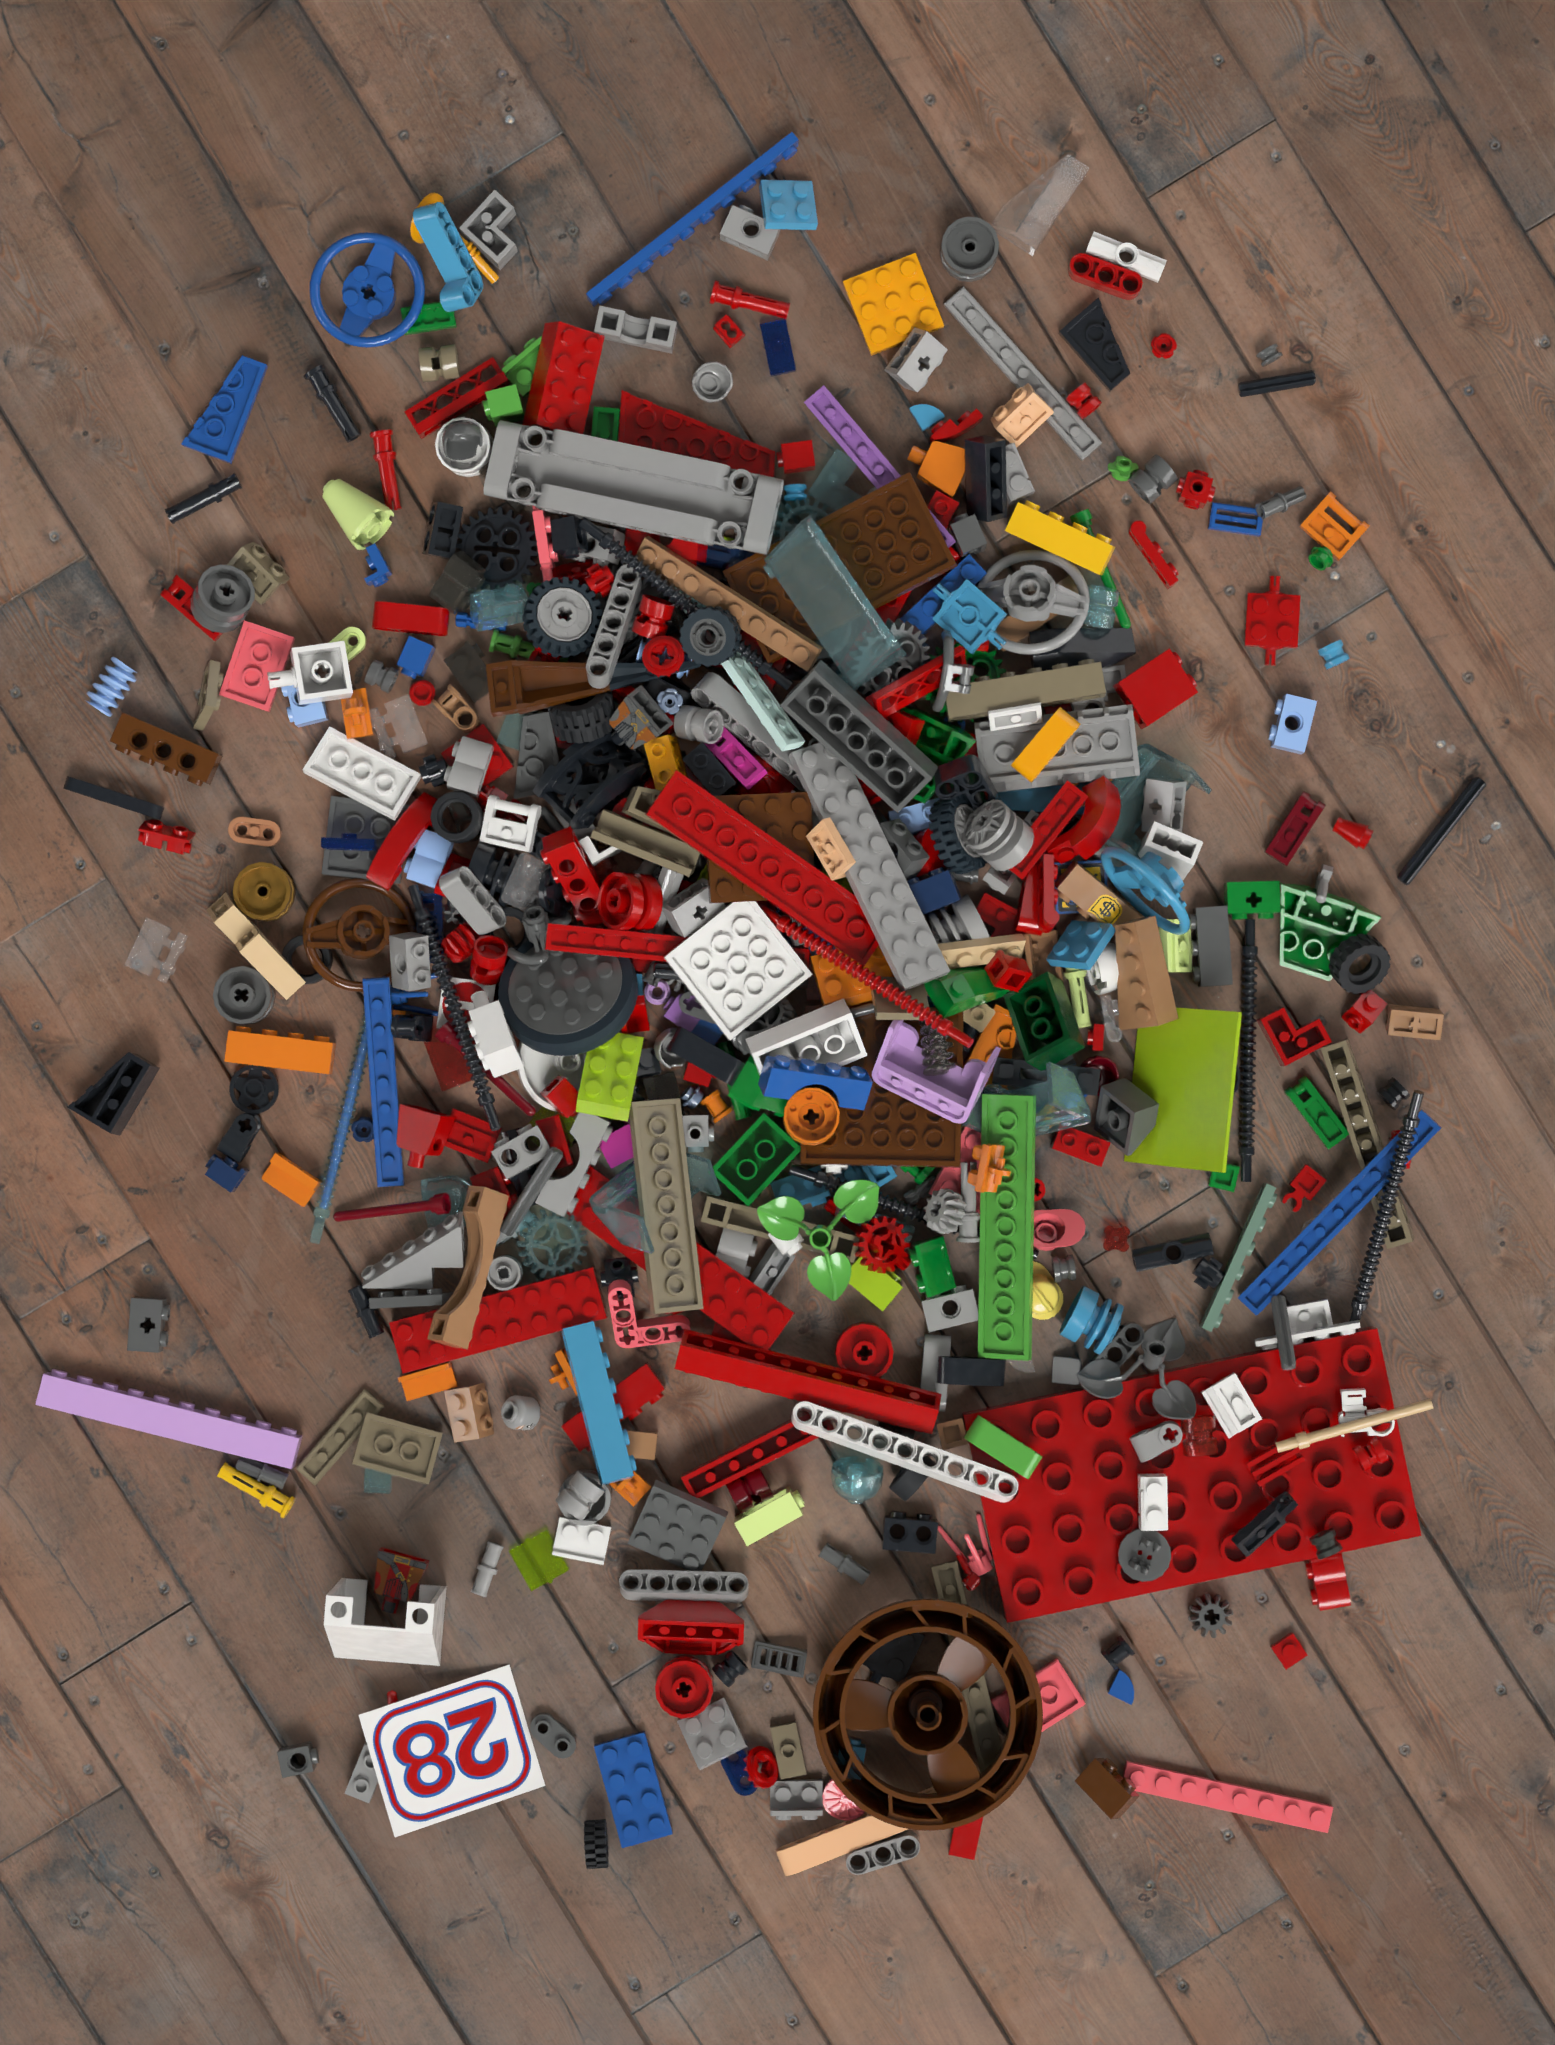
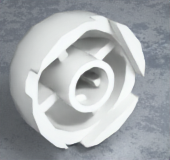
M1109 942L1091 970H1087L1090 985H1096L1099 989L1094 991L1097 995L1106 994L1117 989L1119 971L1116 961V945Z

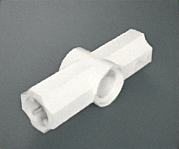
M1093 232L1085 254L1134 271L1140 276L1157 283L1167 261L1137 249L1132 243H1122L1097 232ZM1128 252L1133 260L1128 263L1123 262L1119 254Z

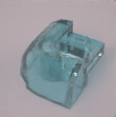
M446 1175L421 1180L422 1201L429 1200L430 1197L438 1193H447L451 1199V1211L448 1214L437 1215L431 1211H425L428 1228L439 1225L451 1214L455 1215L458 1212H462L468 1188L472 1186L466 1179L456 1175ZM463 1215L464 1226H466L465 1218Z

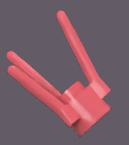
M977 1514L976 1519L983 1551L982 1549L976 1550L969 1534H965L964 1538L971 1553L967 1556L968 1559L964 1554L963 1556L972 1572L981 1576L993 1569L990 1562L993 1557L989 1551L981 1514ZM938 1526V1532L956 1555L962 1553L943 1528Z

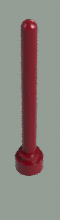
M448 1021L437 1031L435 1037L442 1044H451L464 1056L465 1053L461 1052L463 1046L458 1045L460 1039L456 1038L458 1032L454 1031L455 1026ZM483 1068L482 1072L486 1073V1077L528 1116L535 1115V1107L501 1076L494 1078L490 1069L485 1071Z
M438 1193L425 1201L337 1211L334 1213L333 1219L336 1222L422 1211H431L437 1215L448 1214L451 1211V1199L447 1193Z

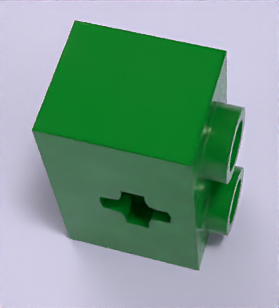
M1280 881L1224 883V906L1228 908V915H1232V920L1247 919V914H1258V919L1274 918V914L1281 912ZM1251 894H1253L1254 898H1258V903L1254 904L1253 907H1251V903H1246V898L1251 897Z

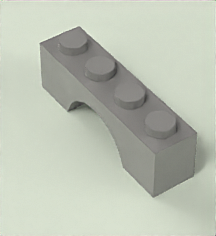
M578 1113L570 1130L579 1146L580 1156L578 1164L573 1172L568 1175L550 1177L535 1202L536 1204L562 1217L567 1212L573 1213L579 1201L575 1196L579 1188L584 1190L591 1176L587 1174V1171L591 1164L594 1166L597 1164L602 1152L598 1148L602 1141H608L613 1131V1128L610 1127L611 1119Z

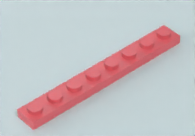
M1127 1760L1123 1773V1778L1126 1777L1136 1786L1135 1791L1325 1833H1328L1333 1812L1332 1805Z

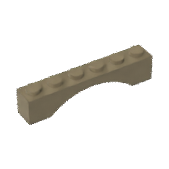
M710 1195L707 1196L701 1222L770 1239L768 1236L769 1232L764 1228L758 1217V1208ZM801 1221V1223H804L809 1229H813L815 1226H817V1224ZM799 1227V1233L804 1239L800 1243L803 1246L802 1248L825 1255L824 1252L810 1244V1235H807ZM832 1229L831 1242L826 1247L829 1254L842 1252L850 1262L854 1263L858 1247L853 1246V1243L859 1242L860 1238L854 1234Z

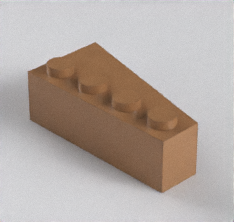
M1156 916L1136 918L1115 925L1116 961L1119 971L1117 981L1119 1030L1159 1026L1179 1019Z

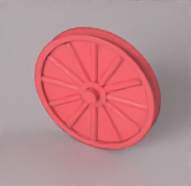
M833 1779L825 1785L822 1795L823 1806L832 1817L849 1821L857 1819L865 1813V1811L857 1807L844 1795Z

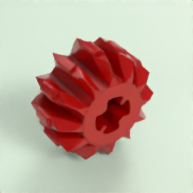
M466 921L453 929L442 940L441 948H443L444 954L453 963L462 962L472 955L475 941L485 935L477 934Z

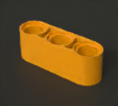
M1060 707L1011 766L1032 783L1081 724Z

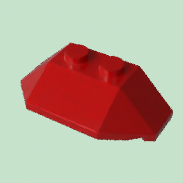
M666 1599L638 1616V1640L646 1642L663 1653L719 1655L736 1645L744 1644V1620L717 1601Z

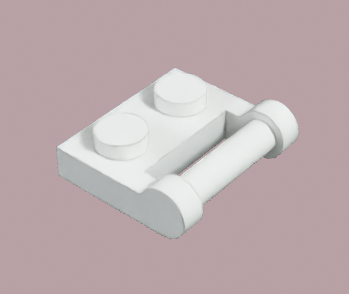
M490 795L486 804L480 842L532 852L537 824L541 816V806L536 804L531 806L501 800L499 796ZM502 810L528 816L527 824L495 817L496 811Z

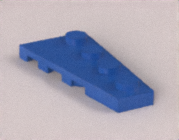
M242 355L223 382L216 396L214 395L209 402V406L203 415L198 418L194 428L185 437L181 445L232 464L267 371V364Z

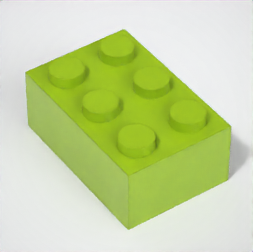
M617 1033L603 1045L586 1053L576 1112L628 1122L644 1037Z

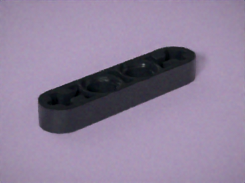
M67 776L63 788L161 820L164 810L162 806Z

